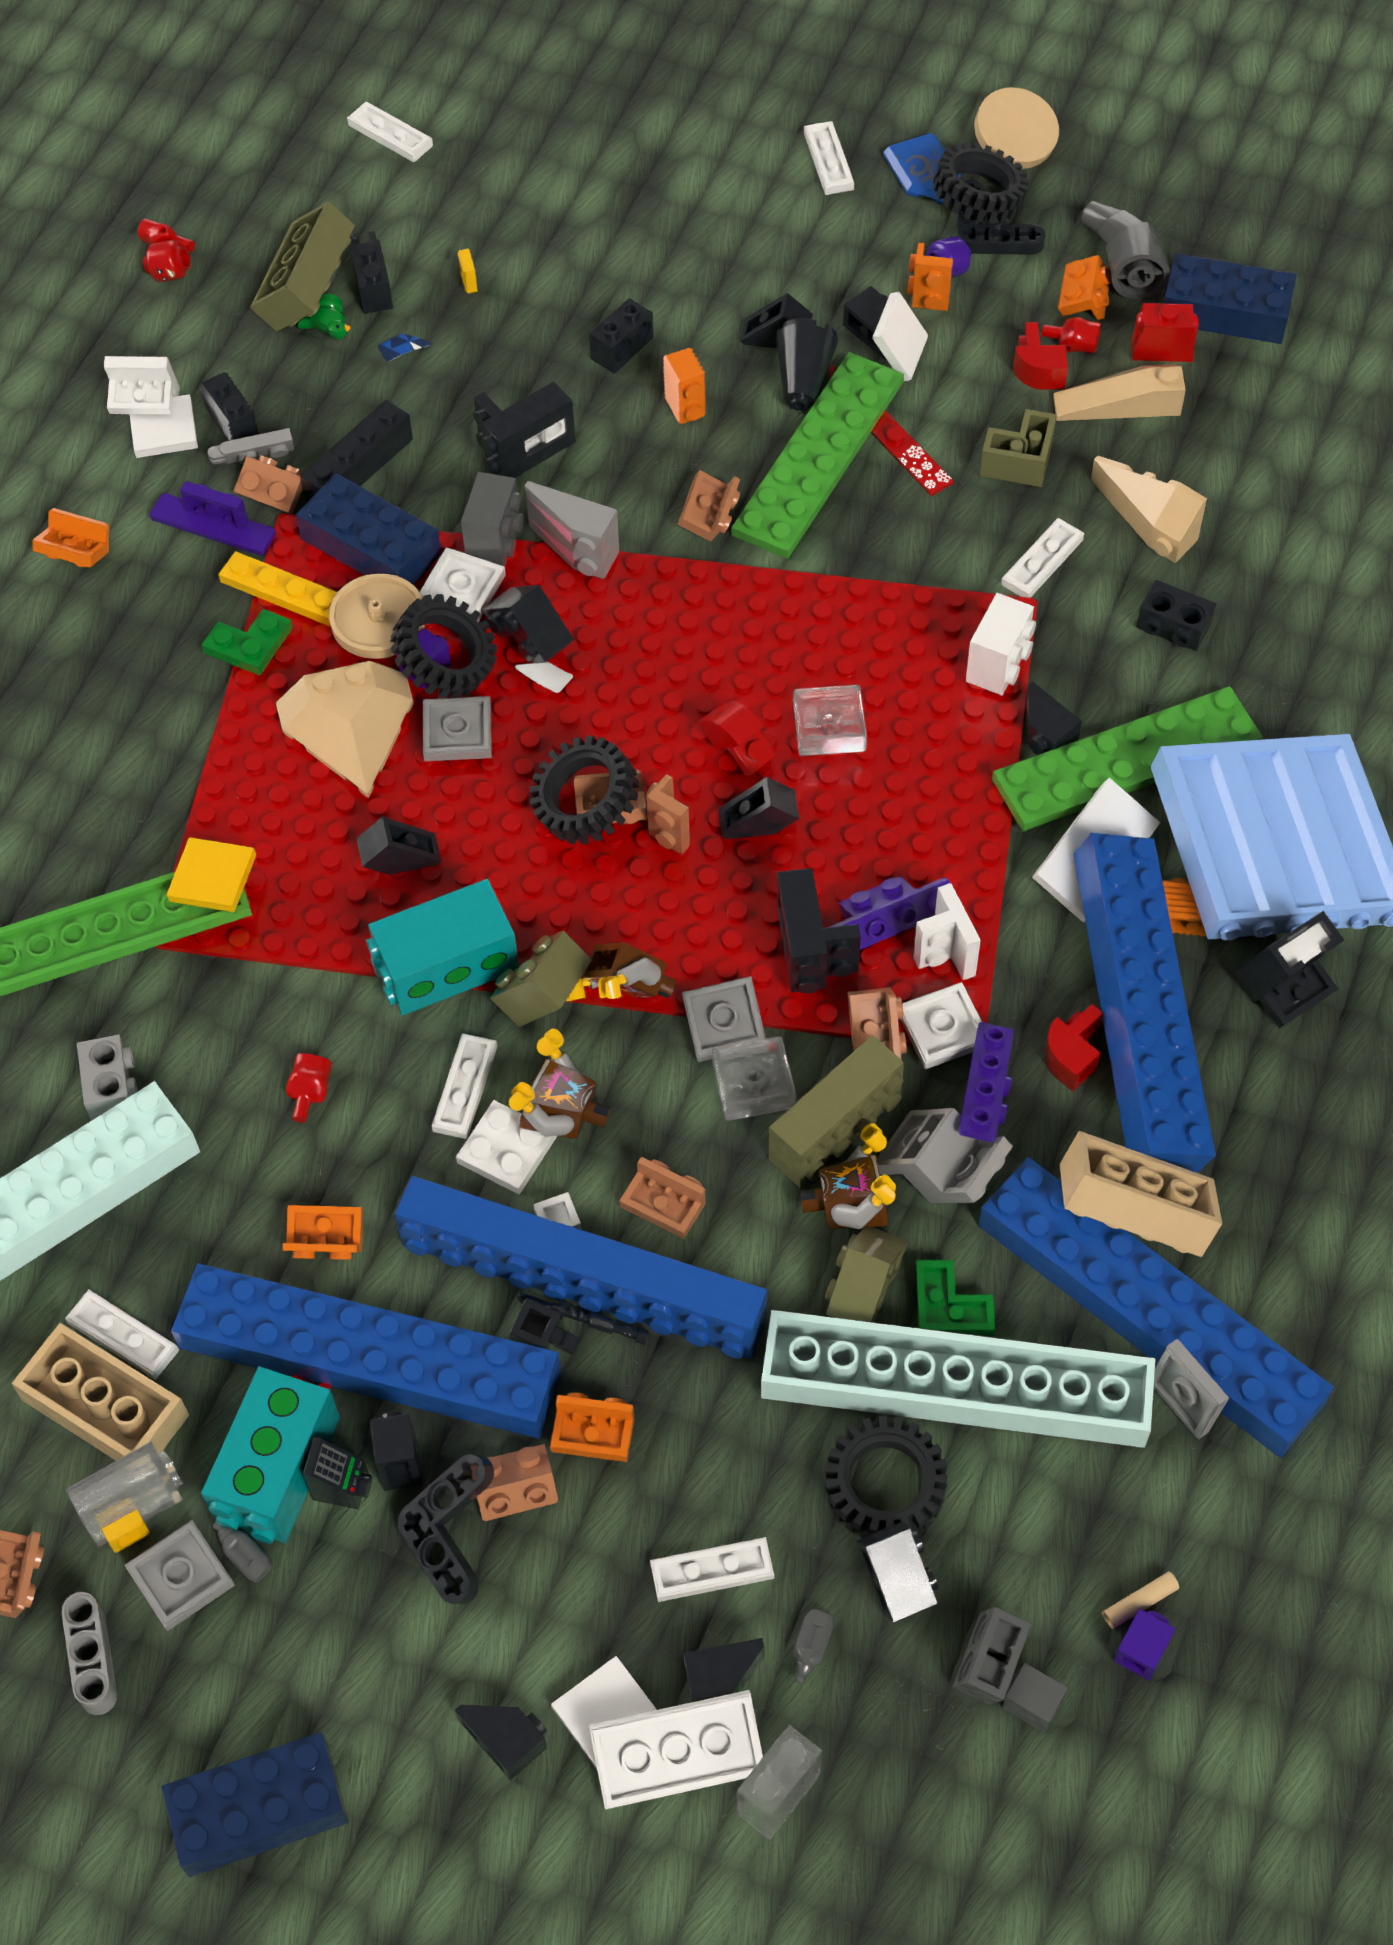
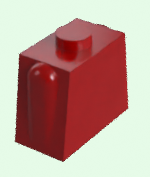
M1143 303L1140 313L1136 317L1135 327L1131 336L1132 361L1193 362L1194 345L1199 325V317L1193 313V304Z

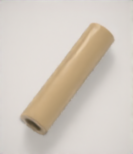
M1168 1571L1102 1611L1105 1621L1110 1628H1116L1136 1616L1139 1608L1144 1611L1180 1588L1178 1581Z

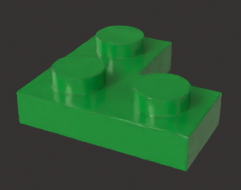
M262 609L247 632L218 621L201 645L203 653L260 676L293 629L292 621L265 609Z
M916 1260L919 1329L974 1336H994L993 1294L955 1295L954 1260Z

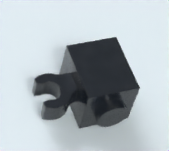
M528 1298L525 1299L510 1331V1340L544 1349H547L550 1343L571 1355L574 1354L580 1338L557 1327L560 1322V1313Z

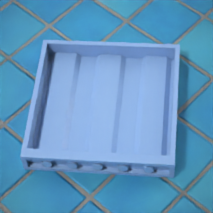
M1350 734L1160 747L1150 767L1208 939L1222 938L1223 940H1233L1243 936L1262 938L1271 934L1290 933L1322 911L1326 913L1336 929L1350 927L1353 929H1363L1374 925L1393 926V846Z

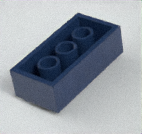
M1175 253L1164 304H1193V313L1199 317L1198 330L1282 344L1297 274Z
M337 473L296 514L301 540L363 575L390 574L401 577L413 585L442 554L438 529Z
M322 1732L161 1786L180 1867L188 1877L349 1823L330 1749Z

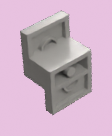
M954 1108L911 1110L877 1157V1163L881 1175L903 1174L929 1203H975L985 1193L986 1185L994 1173L1002 1168L1005 1163V1157L1013 1146L1004 1136L996 1137L994 1142L961 1136L959 1134L961 1115Z

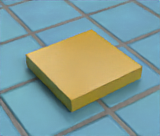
M189 837L166 895L169 902L235 913L257 855L255 849Z

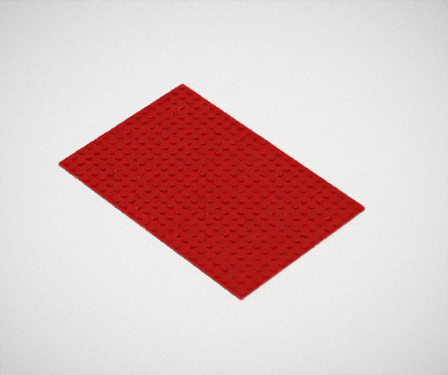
M282 513L278 515L274 526L276 536L268 547L264 563L336 592L352 580L365 576L301 540L296 514ZM438 531L441 553L444 552L446 547L465 553L463 533ZM516 540L513 557H508L505 565L506 575L490 603L510 587L540 585L574 638L570 644L547 662L572 674L573 678L559 693L543 687L515 668L516 665L534 663L527 661L518 650L519 644L514 636L499 637V635L494 633L495 639L491 644H497V652L494 654V656H497L496 663L492 666L493 669L475 691L472 690L469 695L463 696L461 694L458 697L490 696L492 758L424 761L423 699H442L438 697V688L431 695L425 692L426 688H417L412 684L413 681L407 678L413 698V705L410 712L406 713L400 725L401 731L382 771L378 772L373 782L374 788L369 798L362 794L359 788L348 779L344 780L307 752L306 747L295 738L291 739L283 733L276 702L304 675L367 661L400 671L395 662L397 655L378 659L354 655L339 645L330 626L254 596L244 632L248 631L262 609L290 619L293 629L260 676L233 666L173 872H176L189 837L254 848L257 855L245 884L252 915L155 946L157 949L377 977L371 964L370 958L372 956L366 940L371 938L368 924L488 879L515 934L519 967L534 954L532 948L544 935L550 937L564 931L589 957H591L595 945L624 942L666 962L667 968L664 975L675 979V988L668 998L658 994L655 997L636 998L621 993V997L600 998L599 987L590 989L588 986H585L586 998L565 1002L687 1017L682 992L751 976L763 1027L852 1038L848 992L890 987L895 993L896 998L901 997L902 1003L962 982L981 1021L988 1023L1012 823V813L994 784L992 775L995 770L1019 762L1032 654L1031 650L1028 659L1020 661L1018 665L1020 666V672L1014 685L1008 684L1003 695L966 682L970 641L996 594L619 551L606 577L601 579L595 576H587L580 571L574 570L547 543ZM441 555L413 584L419 592ZM1004 595L1034 606L1032 620H1036L1037 601L1034 598ZM485 614L482 615L478 623L487 619ZM425 624L424 628L434 636H441L448 643L450 648V669H461L468 666V648L454 631L440 624ZM488 627V629L485 631V633H489V632H492V631H491V629ZM1034 633L1029 641L1033 642ZM450 693L446 696V698H451ZM735 701L742 704L764 726L760 729V732L776 756L752 775L746 776L728 748L716 750L698 724L702 718L722 703ZM586 736H594L597 741L599 737L605 738L609 743L611 741L627 757L632 766L642 772L646 817V794L651 785L655 782L659 783L666 774L673 778L674 799L689 807L690 846L683 854L678 853L672 848H664L654 837L649 835L648 819L638 820L631 824L623 823L622 826L618 822L612 823L611 825L615 832L609 835L604 829L601 830L603 839L597 842L589 835V844H581L578 840L576 844H570L566 839L564 841L558 839L536 817L533 812L535 809L530 803V799L534 798L530 794V786H538L532 780L535 773L544 774L539 767L540 763L545 761L550 764L553 761L548 755L552 750L558 755L563 753L560 745L564 742H567L573 748V739L580 737L584 742ZM592 765L574 773L560 791L559 808L561 812L577 815L574 788L575 776L609 773L608 768ZM765 777L796 791L800 819L777 834L725 839L722 837L719 808ZM385 817L435 833L442 862L435 866L388 875L362 867L357 838L377 820ZM813 868L823 928L846 920L841 913L839 902L849 899L854 893L877 887L887 879L901 876L914 889H918L946 877L951 882L981 940L976 976L962 980L951 958L939 966H927L918 969L913 959L916 935L915 926L861 949L859 971L857 973H851L845 977L826 976V989H819L813 993H791L777 914V872ZM497 979L472 988V990L494 992L497 988L495 984ZM898 1019L899 1032H904L906 1045L913 1046L901 1020Z

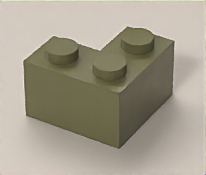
M1025 409L1020 433L988 427L982 451L980 476L1042 487L1053 443L1057 414Z
M564 931L550 937L548 935L541 937L532 948L534 954L529 960L524 962L518 969L513 971L507 969L495 982L497 988L490 999L518 1027L561 1009L592 961Z
M864 1227L858 1235L853 1234L848 1245H843L838 1255L836 1266L840 1267L841 1270L838 1279L833 1278L826 1291L825 1300L830 1301L826 1315L839 1319L874 1323L880 1312L888 1285L898 1273L908 1241L874 1227Z

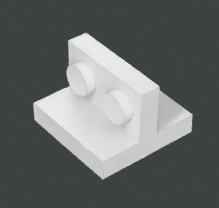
M105 356L104 369L109 378L107 401L109 414H172L173 397L179 396L180 387L167 357Z
M951 883L938 887L935 916L917 922L913 959L918 969L927 966H939L951 958L962 980H966L976 976L981 940Z

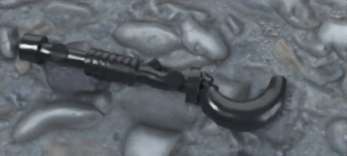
M520 1292L517 1295V1299L522 1305L525 1299L528 1298L560 1313L561 1321L564 1316L586 1323L588 1327L609 1334L615 1332L627 1338H634L637 1343L643 1345L646 1343L649 1330L642 1328L636 1330L630 1326L617 1324L616 1320L609 1319L608 1317L595 1313L589 1315L570 1307L567 1308V1302L564 1301L561 1304L551 1303L524 1292Z

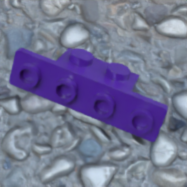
M185 481L180 489L182 498L163 493L150 512V518L153 521L261 556L265 554L276 536L275 528L248 520L243 499L231 493H222L210 489L206 485H197Z
M901 876L887 879L877 887L854 893L849 899L839 902L841 913L846 920L830 927L859 924L861 935L860 950L915 927L918 921L935 916L938 887L950 884L951 882L944 877L921 888L914 889Z
M984 1022L978 1024L959 1127V1134L961 1136L994 1142L998 1124L1003 1125L1008 1104L1002 1103L1003 1097H1008L1012 1077L1007 1076L1014 1031L1010 1028Z

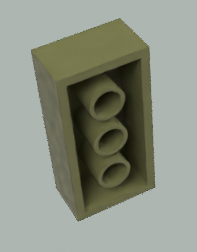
M330 201L294 220L250 308L276 332L286 326H294L305 316H313L320 307L319 300L322 294L331 284L329 279L332 273L341 263L339 258L342 252L351 242L350 235L355 225Z
M871 1035L769 1127V1161L799 1188L808 1180L811 1182L819 1177V1171L825 1168L826 1164L834 1156L839 1158L846 1153L851 1146V1141L858 1134H861L866 1125L876 1123V1118L885 1110L890 1112L898 1105L902 1098L901 1088L904 1080V1062Z

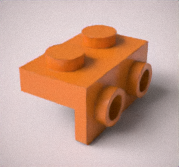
M918 243L917 254L911 253L909 272L914 273V276L909 275L907 294L913 295L912 307L948 311L953 259L924 256L925 243Z
M1099 255L1066 264L1058 309L1063 317L1091 309L1097 320L1104 319L1106 306L1109 304L1108 292L1112 279L1110 267L1105 266Z
M52 508L48 512V528L33 539V551L44 554L51 559H62L72 562L78 567L91 568L109 553V524Z
M288 1205L286 1243H283V1251H293L292 1258L313 1259L315 1258V1252H329V1259H352V1253L362 1252L364 1207Z
M568 1393L567 1396L557 1395V1412L550 1445L551 1452L622 1462L628 1461L635 1419L633 1405L627 1404L626 1401L619 1398H606L605 1401L589 1399L588 1396L581 1393Z

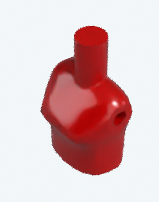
M145 218L139 225L138 236L144 244L151 245L157 242L175 240L181 246H185L188 252H193L195 248V241L177 235L166 224Z
M1072 317L1065 321L1063 327L1044 324L1042 337L1059 339V345H1065L1066 352L1095 353L1100 337L1101 323L1087 321L1081 317Z
M305 1053L296 1055L294 1067L286 1085L287 1096L297 1100L292 1116L294 1121L305 1123L310 1104L325 1101L332 1069V1062L329 1059Z

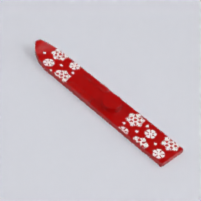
M837 366L830 367L829 381L838 369ZM885 410L871 431V434L930 496L954 484L952 478Z

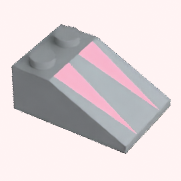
M527 481L525 492L529 527L574 570L580 571L587 576L604 579L620 551L617 510Z

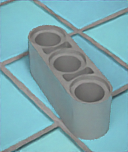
M76 1592L70 1595L62 1606V1620L72 1689L75 1698L88 1713L103 1715L109 1712L117 1701V1689L104 1611L91 1594ZM92 1609V1613L87 1620L83 1622L75 1621L77 1614L81 1610ZM91 1646L98 1647V1651L92 1659L81 1660V1655L87 1648ZM104 1685L103 1692L99 1697L91 1700L86 1699L88 1691L93 1686Z

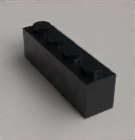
M387 399L300 475L305 500L308 502L335 473L361 487L413 440L410 415Z

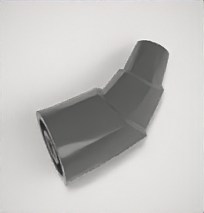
M1098 201L1090 202L1083 211L1081 222L1083 226L1098 234L1106 243L1110 274L1115 290L1120 295L1131 299L1149 298L1162 291L1169 281L1170 270L1154 225L1150 222H1142L1125 210H1118Z

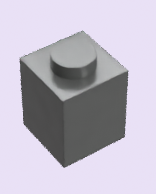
M1024 1663L1019 1674L1014 1672L1002 1708L1046 1733L1065 1698L1068 1687Z

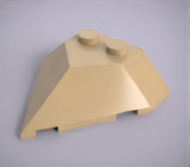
M367 661L304 675L276 702L283 733L291 739L295 738L306 747L307 752L344 780L348 779L359 788L362 794L369 798L374 788L373 782L378 772L382 771L401 731L400 725L406 713H409L411 710L413 698L408 679L401 671Z

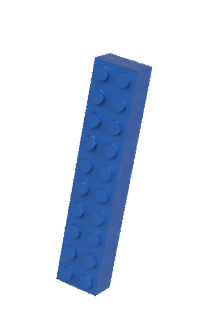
M1090 833L1073 855L1100 1006L1103 1012L1102 1017L1125 1146L1134 1151L1198 1173L1216 1156L1155 841L1152 838Z
M1027 1157L982 1206L979 1227L1146 1356L1155 1358L1157 1364L1166 1347L1178 1339L1229 1397L1221 1413L1280 1459L1326 1405L1334 1386L1128 1231L1120 1228H1111L1101 1221L1087 1216L1080 1217L1073 1214L1070 1210L1064 1209L1062 1182L1031 1158Z
M411 1176L395 1212L402 1245L411 1253L421 1256L427 1253L439 1257L442 1262L454 1267H459L461 1264L473 1268L476 1273L487 1278L498 1276L509 1280L512 1285L521 1289L532 1287L543 1291L546 1296L554 1300L563 1301L568 1299L575 1301L588 1311L599 1312L602 1310L614 1314L618 1320L633 1324L636 1321L648 1325L653 1331L662 1335L673 1333L685 1337L689 1343L695 1346L705 1347L710 1345L721 1349L725 1355L739 1359L742 1356L750 1359L753 1358L767 1320V1289L415 1176Z
M199 1263L196 1265L171 1330L179 1349L255 1368L260 1366L287 1376H301L306 1381L318 1384L322 1382L328 1383L334 1388L540 1439L561 1371L559 1353L556 1351Z

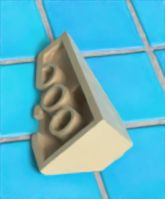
M1175 364L1143 365L1055 392L1053 400L1055 414H1057L1056 421L1180 416L1186 391L1182 366Z
M1097 456L1094 459L1091 481L1150 548L1155 550L1160 556L1176 563L1198 540L1207 498L1181 482L1171 479L1168 483L1156 480V475L1146 471L1141 475L1133 472L1129 465L1101 456Z

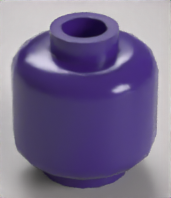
M950 236L933 242L926 256L952 258V278L967 272L971 262L970 248L963 239L957 236Z

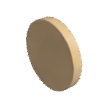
M1002 88L992 92L982 102L974 121L976 138L982 149L984 150L986 145L992 146L991 152L994 153L1000 149L1004 151L1002 157L1012 156L1015 158L1013 164L1019 162L1023 166L1022 169L1031 168L1044 162L1052 153L1059 137L1058 120L1049 104L1037 94L1021 88Z
M370 574L354 579L343 586L332 600L329 609L332 633L339 645L354 655L371 659L397 655L392 654L391 647L394 642H390L391 635L394 632L393 628L409 605L418 598L422 600V596L414 585L395 575ZM425 625L419 628V632L424 629Z

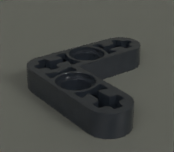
M976 180L964 181L975 189L985 191L984 186ZM963 211L957 214V237L966 242L971 254L1033 255L1043 250L1045 231L1038 225L985 223V217L981 223L976 222V219L964 218L965 212ZM1005 236L1009 240L1006 242H998L994 239V237Z
M469 1454L461 1457L407 1504L398 1517V1529L441 1598L450 1604H467L474 1599L478 1591V1579L444 1525L492 1483L494 1467L487 1457ZM471 1465L479 1466V1469L476 1471L477 1480H466L472 1474ZM456 1480H462L464 1482L460 1484ZM448 1486L453 1492V1501L448 1508L444 1509L439 1504L438 1496L442 1488ZM415 1515L423 1517L419 1522L422 1530L413 1529L412 1527L416 1523ZM425 1533H431L433 1535L427 1537ZM439 1542L444 1546L445 1558L441 1564L435 1565L431 1560L430 1552L432 1547ZM446 1571H449L451 1575L442 1574V1573H443V1572H446ZM454 1578L463 1579L464 1582L460 1585L462 1593H454L453 1589L457 1586Z

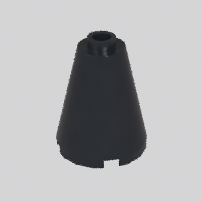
M798 318L788 320L783 323L781 330L778 328L776 334L784 401L792 409L798 411L806 410L814 405L838 344L837 332L827 324L825 328L816 326L817 320Z

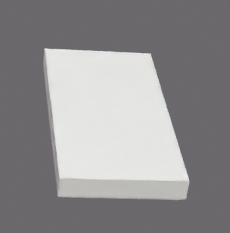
M1108 778L1087 803L1032 878L1084 923L1085 916L1073 855L1090 833L1149 838L1160 822L1111 778Z
M749 1690L589 1725L605 1809L766 1774Z

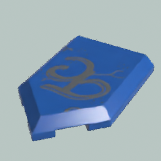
M929 133L888 146L883 152V156L906 194L918 198L922 195L935 199V203H943L944 199H938L936 196L937 191L933 189V179L940 158L945 152V148L938 137L933 133Z

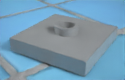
M490 696L423 699L424 761L492 758Z
M751 976L682 992L698 1062L768 1046Z
M1178 1339L1166 1347L1155 1368L1154 1389L1193 1435L1200 1439L1209 1433L1229 1397Z
M193 1520L124 1565L166 1631H169L235 1586Z

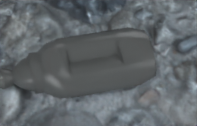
M214 1522L213 1528L218 1530L219 1542L222 1545L225 1556L248 1580L257 1583L264 1578L273 1567L269 1556L247 1533L221 1526Z
M811 1609L803 1619L794 1646V1665L798 1673L795 1681L799 1684L804 1682V1676L812 1672L814 1667L824 1657L834 1627L833 1617L826 1612Z

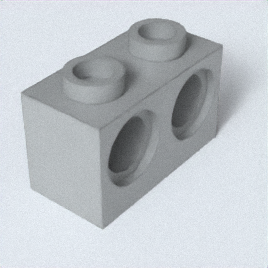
M120 1035L77 1043L84 1106L92 1121L138 1092L135 1078H130L129 1068L134 1067V1058L131 1047H124ZM113 1059L110 1063L102 1065V1062L105 1060ZM117 1090L114 1094L105 1096L107 1092Z

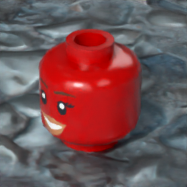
M175 240L151 244L146 251V256L143 258V266L146 273L151 274L154 280L160 283L179 280L185 277L191 265L187 248L183 245L181 246Z

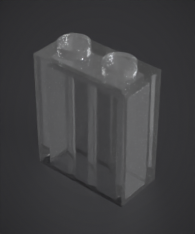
M149 1442L65 1490L84 1526L97 1546L100 1547L108 1542L101 1530L102 1528L136 1509L143 1521L150 1519L182 1500L177 1487L183 1483L166 1451L163 1450L157 1453L152 1442Z
M789 1724L738 1788L737 1815L770 1841L819 1778L822 1750Z

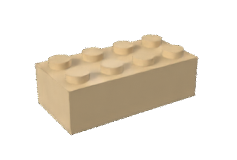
M1078 1131L1060 1163L1064 1209L1070 1210L1077 1216H1087L1101 1221L1111 1228H1120L1135 1233L1145 1240H1154L1169 1245L1179 1252H1188L1200 1257L1203 1256L1222 1225L1215 1182L1210 1177L1082 1131Z
M62 1323L58 1324L11 1383L22 1401L141 1477L145 1475L189 1417L181 1398Z

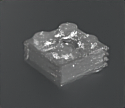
M859 685L803 688L793 691V707L800 756L863 752L866 750L867 734Z
M781 1036L712 1049L713 1068L724 1116L727 1121L789 1110L796 1103V1092ZM749 1076H755L758 1081L749 1080Z

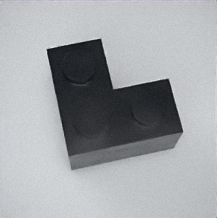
M540 585L510 587L482 609L487 617L486 621L490 625L491 631L499 635V637L514 636L519 644L518 650L520 654L531 663H546L574 640Z

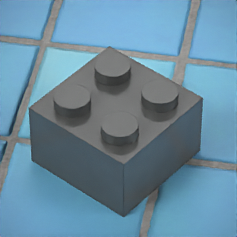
M482 472L477 473L461 520L465 554L504 567L508 557H513L516 546L514 537L516 532H521L524 522V514L519 513L522 496L521 492H517L516 478Z

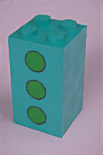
M488 879L368 924L371 938L367 939L366 943L372 956L370 958L376 976L382 978L384 983L383 990L390 1006L396 1004L401 1016L498 979L507 969L513 971L519 968L515 934Z
M258 1366L201 1492L215 1523L234 1530L238 1528L251 1532L253 1538L267 1544H272L274 1540L286 1544L309 1491L303 1472L313 1438H320L330 1443L340 1420L330 1389Z

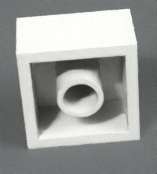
M996 593L970 641L966 682L1003 695L1008 684L1014 685L1020 672V666L1018 665L1021 660L1026 661L1033 647V642L1029 640L1036 627V622L1032 620L1034 606Z

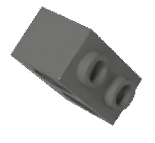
M997 1607L981 1612L952 1688L988 1705L1003 1701L1031 1624Z

